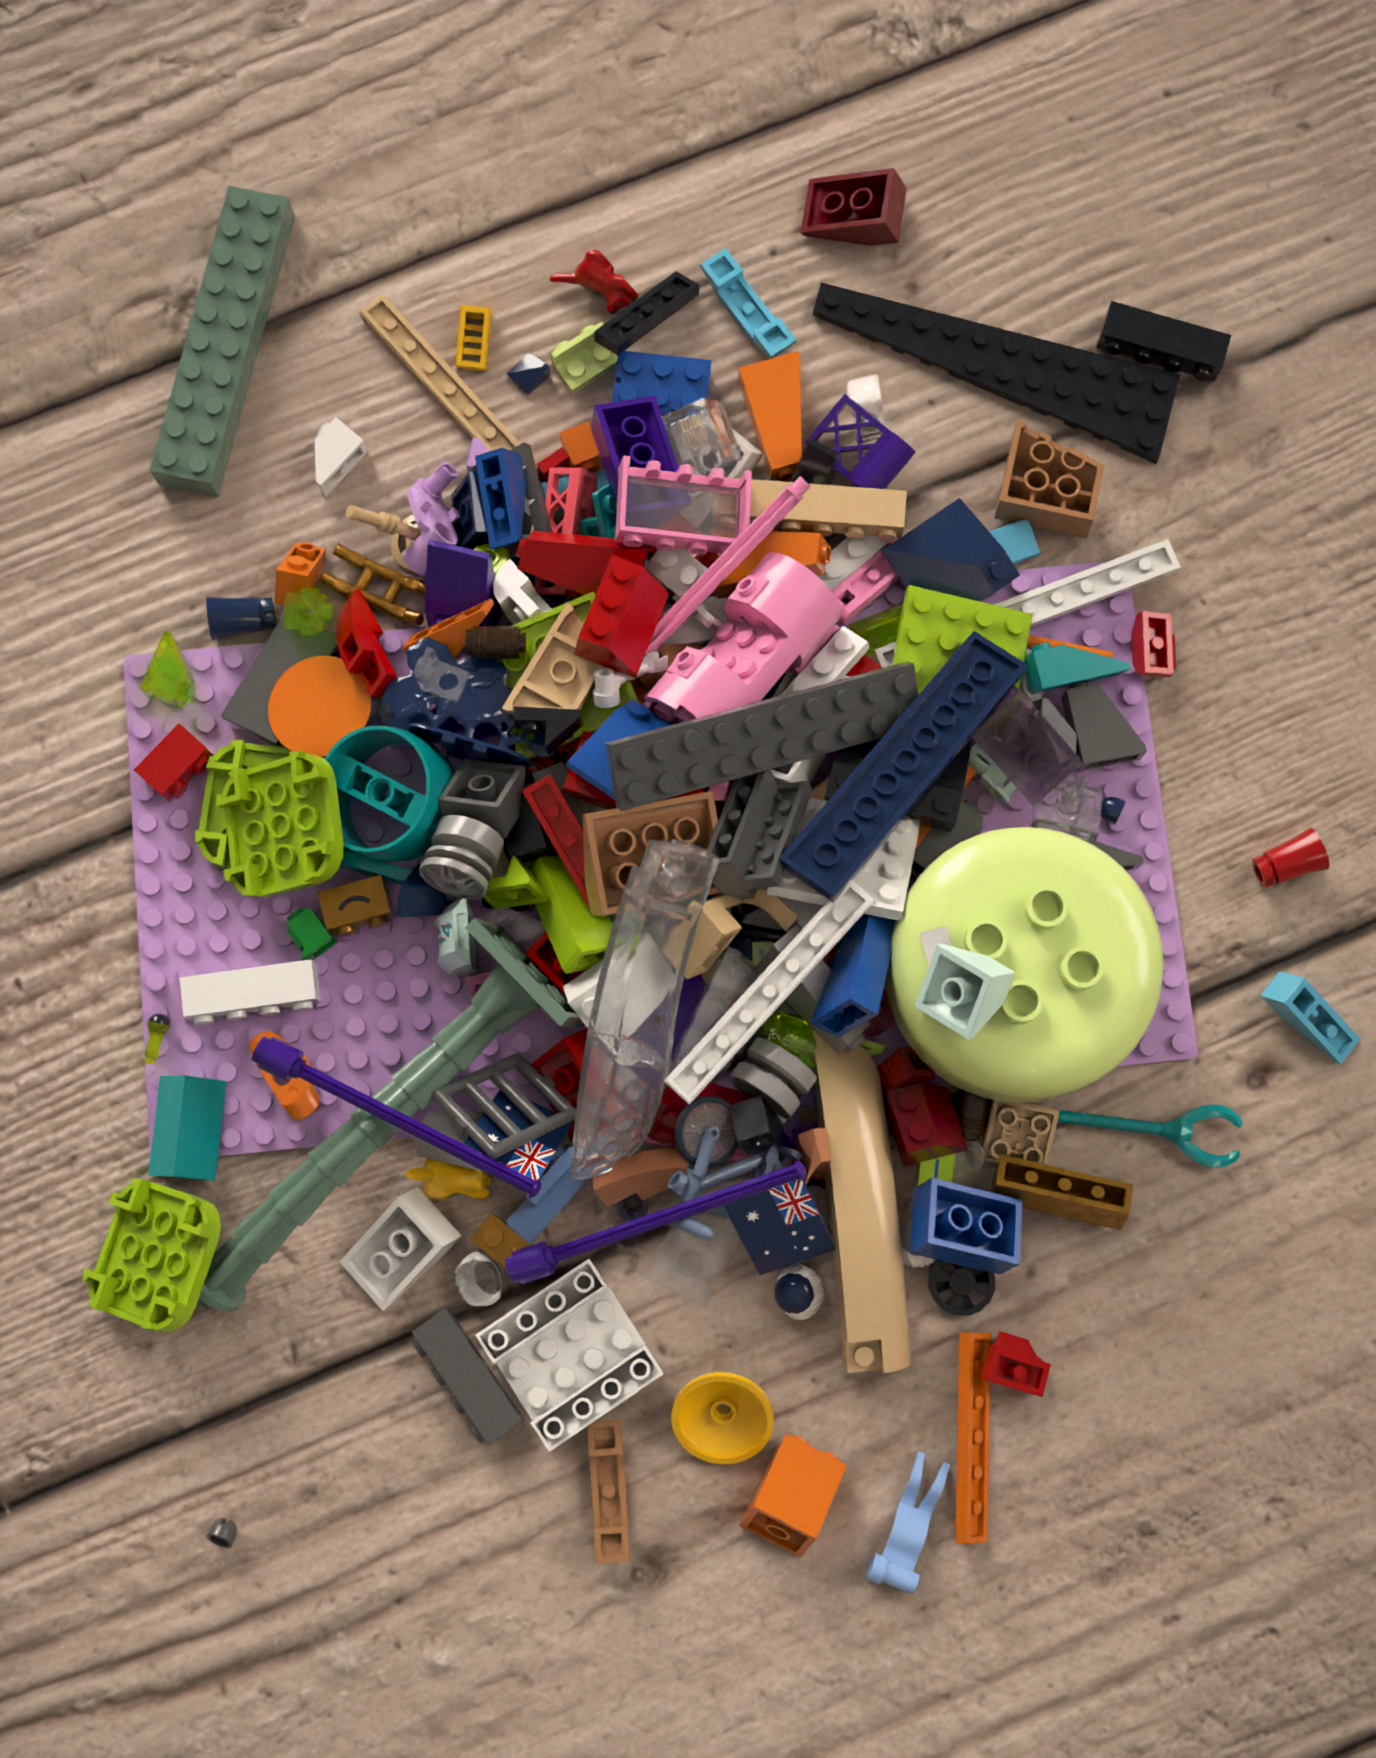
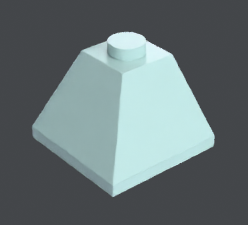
M937 944L915 1007L966 1039H973L1004 1004L1015 972L988 956L944 944Z

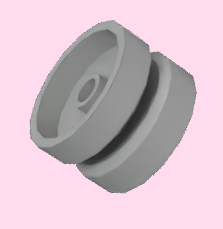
M757 1037L747 1050V1056L751 1063L739 1062L731 1073L730 1079L742 1092L754 1096L762 1095L778 1116L790 1119L800 1105L796 1094L807 1095L816 1082L817 1077L811 1069L793 1054L767 1039Z

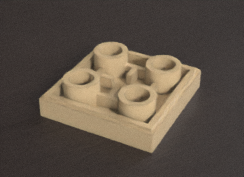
M992 1100L979 1160L997 1164L1002 1154L1047 1165L1060 1110L1029 1102L1013 1103Z

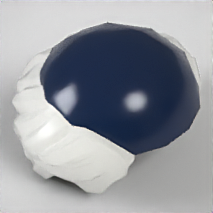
M801 1264L798 1267L789 1265L777 1277L774 1289L775 1300L789 1317L796 1320H806L820 1309L825 1296L824 1284L821 1282V1277H818V1274L810 1267Z

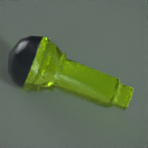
M154 1014L147 1021L148 1033L150 1034L144 1055L146 1057L145 1063L155 1064V1060L158 1058L162 1038L171 1026L170 1020L166 1015Z

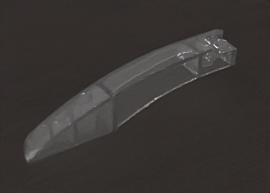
M649 839L640 867L632 866L604 955L588 1026L575 1116L571 1177L574 1180L589 1179L612 1171L611 1166L624 1156L630 1158L642 1145L654 1122L667 1085L664 1080L670 1075L674 1065L671 1061L675 1023L690 949L720 861L716 855L697 845L677 839H672L671 843Z

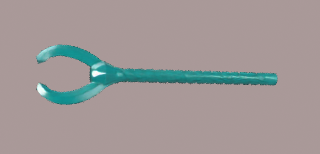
M1223 1105L1200 1106L1188 1111L1177 1119L1163 1123L1099 1114L1094 1115L1091 1113L1086 1114L1068 1110H1060L1058 1123L1095 1126L1096 1128L1126 1130L1128 1132L1151 1135L1158 1134L1176 1144L1192 1160L1207 1167H1226L1236 1162L1240 1157L1239 1150L1231 1151L1227 1155L1218 1156L1201 1150L1191 1142L1192 1124L1203 1119L1224 1118L1229 1120L1235 1127H1242L1243 1122L1239 1115Z

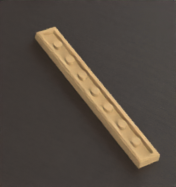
M383 293L359 311L360 317L471 439L474 437L479 438L489 451L502 447L511 450L520 445L517 439Z

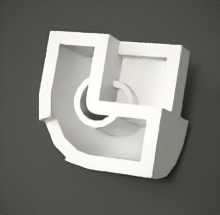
M511 559L505 562L496 574L493 589L494 595L508 619L513 624H517L550 610L551 608L537 594L529 578L521 570L517 569V566Z

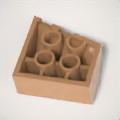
M1017 419L1005 464L994 518L1014 523L1027 519L1032 527L1087 538L1095 517L1104 465L1071 447L1068 449L1051 441V436L1043 432L1038 434L1027 428V423Z

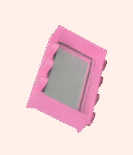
M623 456L618 467L615 542H623L628 547L651 545L662 551H671L677 548L686 549L691 554L700 555L712 552L719 553L721 556L750 526L752 471L745 470L740 480L724 478V470L720 468L712 469L709 476L692 474L693 467L688 464L680 465L677 472L660 470L661 463L654 460L649 461L645 468L629 467L630 456Z

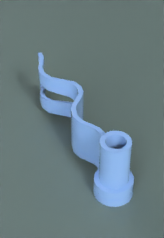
M919 1451L910 1479L899 1501L894 1524L882 1555L874 1553L866 1574V1580L878 1585L883 1582L910 1594L915 1592L918 1584L919 1574L913 1572L923 1548L930 1518L942 1493L950 1467L949 1463L943 1462L930 1490L917 1509L914 1508L921 1483L925 1455Z

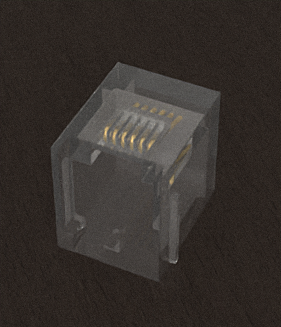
M702 398L661 416L679 467L684 464L691 465L693 467L692 474L704 476L709 474L712 469H721L742 460L741 447L737 445L723 402Z

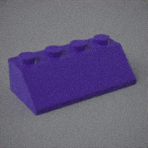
M656 395L594 406L591 430L608 483L613 486L616 497L618 495V467L623 456H630L629 467L645 468L649 461L654 460L661 463L660 470L678 471L679 464ZM627 483L625 526L648 529L658 527L690 506L691 500L688 491Z

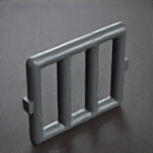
M514 1053L439 1087L432 1093V1098L454 1120L453 1127L461 1135L467 1133L492 1159L533 1141L575 1120L578 1116L577 1110L555 1089L556 1083L549 1076L543 1077L518 1053ZM516 1068L559 1113L547 1118L503 1073ZM490 1079L534 1125L521 1130L477 1085ZM464 1091L508 1137L495 1143L451 1097Z

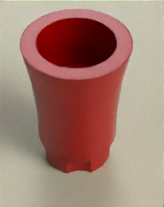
M1308 828L1291 840L1263 852V855L1252 859L1255 875L1264 888L1273 884L1279 885L1309 873L1328 870L1330 867L1324 844L1313 828Z

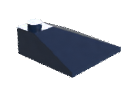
M960 498L881 550L905 589L911 585L981 602L1020 576L1004 548Z

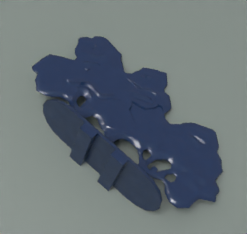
M422 638L417 641L416 645L406 649L407 664L413 672L411 675L390 681L382 701L389 704L390 711L397 720H405L417 714L426 715L430 726L420 723L409 724L407 730L410 733L429 742L445 746L449 755L461 758L463 752L475 755L480 761H496L504 764L525 766V769L531 768V761L524 755L510 750V746L526 742L529 745L530 751L541 758H547L555 753L554 751L548 755L546 752V730H541V733L535 734L533 740L526 739L528 733L524 732L520 736L514 733L513 737L510 738L509 734L516 725L513 715L504 713L502 707L513 689L509 688L505 683L509 673L503 663L498 662L497 659H473V656H465L464 660L456 662L453 655L449 652L447 645L431 638ZM434 703L437 705L436 714L430 711V707ZM448 717H452L460 725H463L466 731L463 736L439 729V726ZM503 722L508 725L505 732L501 728ZM481 723L495 726L501 735L499 744L494 745L472 738L476 726Z

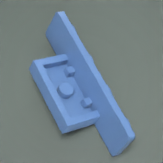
M607 1134L577 1152L574 1146H570L567 1150L561 1147L549 1162L552 1167L539 1179L541 1181L539 1193L533 1198H529V1194H526L527 1199L506 1221L507 1225L531 1244L591 1178V1169L603 1164L617 1149V1142Z

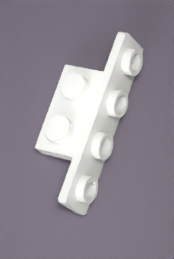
M677 548L671 551L657 550L650 560L646 558L643 566L654 575L653 577L666 591L670 588L676 593L673 596L676 602L708 569L688 551ZM702 603L697 607V613L694 617L708 628L712 624L720 627L725 623Z

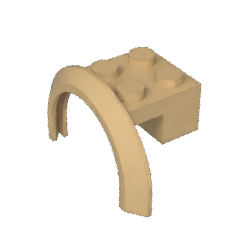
M765 888L757 889L754 899L736 898L723 892L714 896L709 901L703 903L702 901L695 902L686 911L687 918L683 923L670 931L668 934L670 939L661 949L686 979L701 974L709 989L724 1006L742 991L729 976L719 957L742 929L728 910L742 903L752 904L768 912L785 931L797 925L799 917L780 897L767 895V889Z

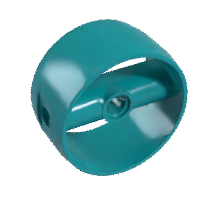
M368 726L344 736L331 748L324 758L333 768L336 778L344 847L356 854L386 862L407 861L424 855L432 846L431 838L438 821L442 818L438 798L455 774L448 759L429 741L396 727ZM409 742L418 752L424 765L426 794L423 795L364 763L376 752L389 745ZM390 788L389 797L385 800V792ZM350 795L407 824L410 828L401 837L387 845L369 848L361 840L354 828L350 814Z

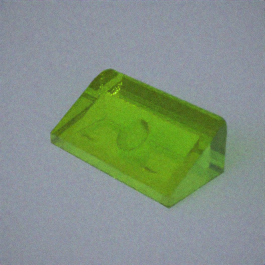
M903 603L848 625L850 631L868 641L869 650L864 655L867 657L873 655L875 649L896 642Z

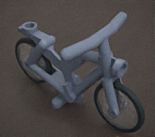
M702 1096L694 1099L691 1104H687L677 1119L675 1126L676 1145L680 1154L689 1163L686 1170L687 1174L685 1175L682 1171L676 1172L670 1178L668 1188L680 1196L681 1204L707 1195L701 1191L752 1170L753 1179L785 1168L790 1160L800 1161L803 1155L792 1148L776 1145L770 1147L767 1152L753 1154L706 1174L707 1168L717 1167L725 1163L734 1154L739 1143L737 1142L730 1111L731 1104L717 1096ZM811 1179L807 1184V1188L831 1235L825 1182ZM724 1205L708 1210L724 1219H730ZM690 1217L664 1225L688 1232L704 1241H710L714 1237V1231L710 1227L694 1221ZM798 1262V1263H795V1264H792V1265H795V1266L798 1267L801 1262Z

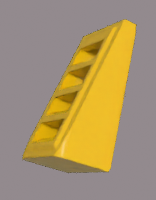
M460 305L455 368L486 371L493 313L491 308ZM467 319L484 320V324H467ZM466 330L483 332L482 337L466 336ZM465 342L482 344L481 349L464 348ZM463 354L481 356L480 362L463 360Z

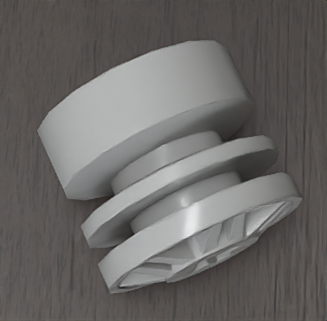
M459 815L443 816L438 821L431 838L432 846L426 851L425 860L419 868L420 876L433 888L447 895L469 900L481 899L488 890V882L491 881L493 876L492 868L499 861L504 847V840L497 831L476 819Z

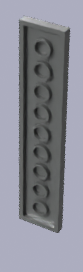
M907 661L606 742L605 746L616 807L620 808L621 811L880 739L918 696L914 663Z

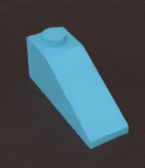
M1279 971L1260 995L1283 1020L1336 1063L1342 1064L1360 1041V1038L1303 977Z

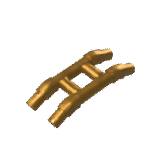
M339 543L336 545L332 554L343 559L351 566L362 570V573L355 586L325 570L322 572L318 580L319 582L349 598L354 589H360L370 607L405 623L418 626L423 623V614L400 606L395 602L402 588L411 593L425 596V582L372 561L366 556L350 550ZM375 575L391 582L383 599L367 592Z

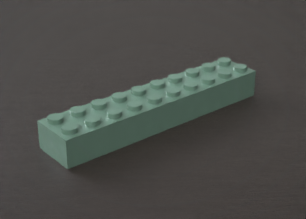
M228 186L150 467V472L159 485L216 497L220 495L295 218L288 197Z

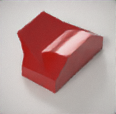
M1141 611L1136 615L1131 632L1132 664L1139 676L1171 677L1176 669L1175 636L1172 634L1171 614Z
M999 1331L995 1343L989 1348L980 1379L1043 1397L1051 1364L1044 1362L1036 1355L1028 1339Z

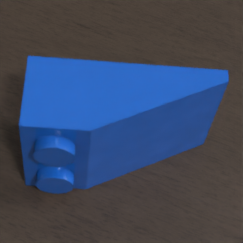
M632 699L608 717L569 759L566 767L615 800L605 743L673 724L663 720L648 710L645 705Z

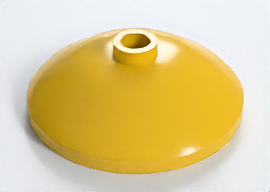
M715 1372L691 1380L680 1390L673 1403L671 1423L678 1442L693 1456L714 1464H734L750 1459L765 1447L773 1431L774 1414L769 1398L753 1381L733 1373ZM719 1404H726L728 1407H721Z

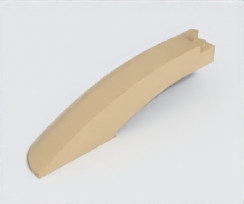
M810 1028L813 1072L817 1077L814 1083L818 1128H827L832 1160L824 1176L831 1237L836 1246L833 1256L843 1366L847 1373L882 1370L883 1373L898 1371L911 1364L900 1225L881 1079L874 1061L860 1044L852 1052L846 1047L838 1055L813 1028Z

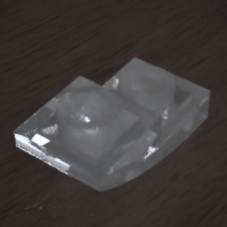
M877 374L848 381V396L887 427ZM850 407L853 424H856V413ZM861 416V423L868 422ZM875 427L861 428L862 443L876 440L882 435ZM854 429L857 440V429Z

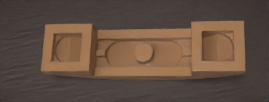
M621 1419L594 1421L587 1426L592 1489L595 1564L630 1561Z

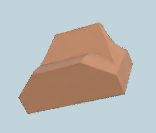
M817 1128L798 1134L795 1144L797 1151L803 1155L801 1160L807 1166L805 1179L807 1185L815 1177H824L832 1161L827 1128Z

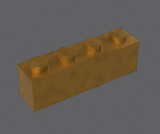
M1001 1154L994 1169L991 1192L1022 1200V1208L1121 1230L1130 1215L1134 1184Z

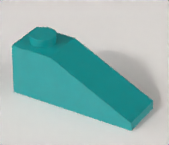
M1050 642L1031 647L1032 652L1027 654L1024 659V663L1028 665L1026 677L1031 695L1069 687L1078 682H1091L1118 676L1131 669L1128 662L1065 645L1051 647Z

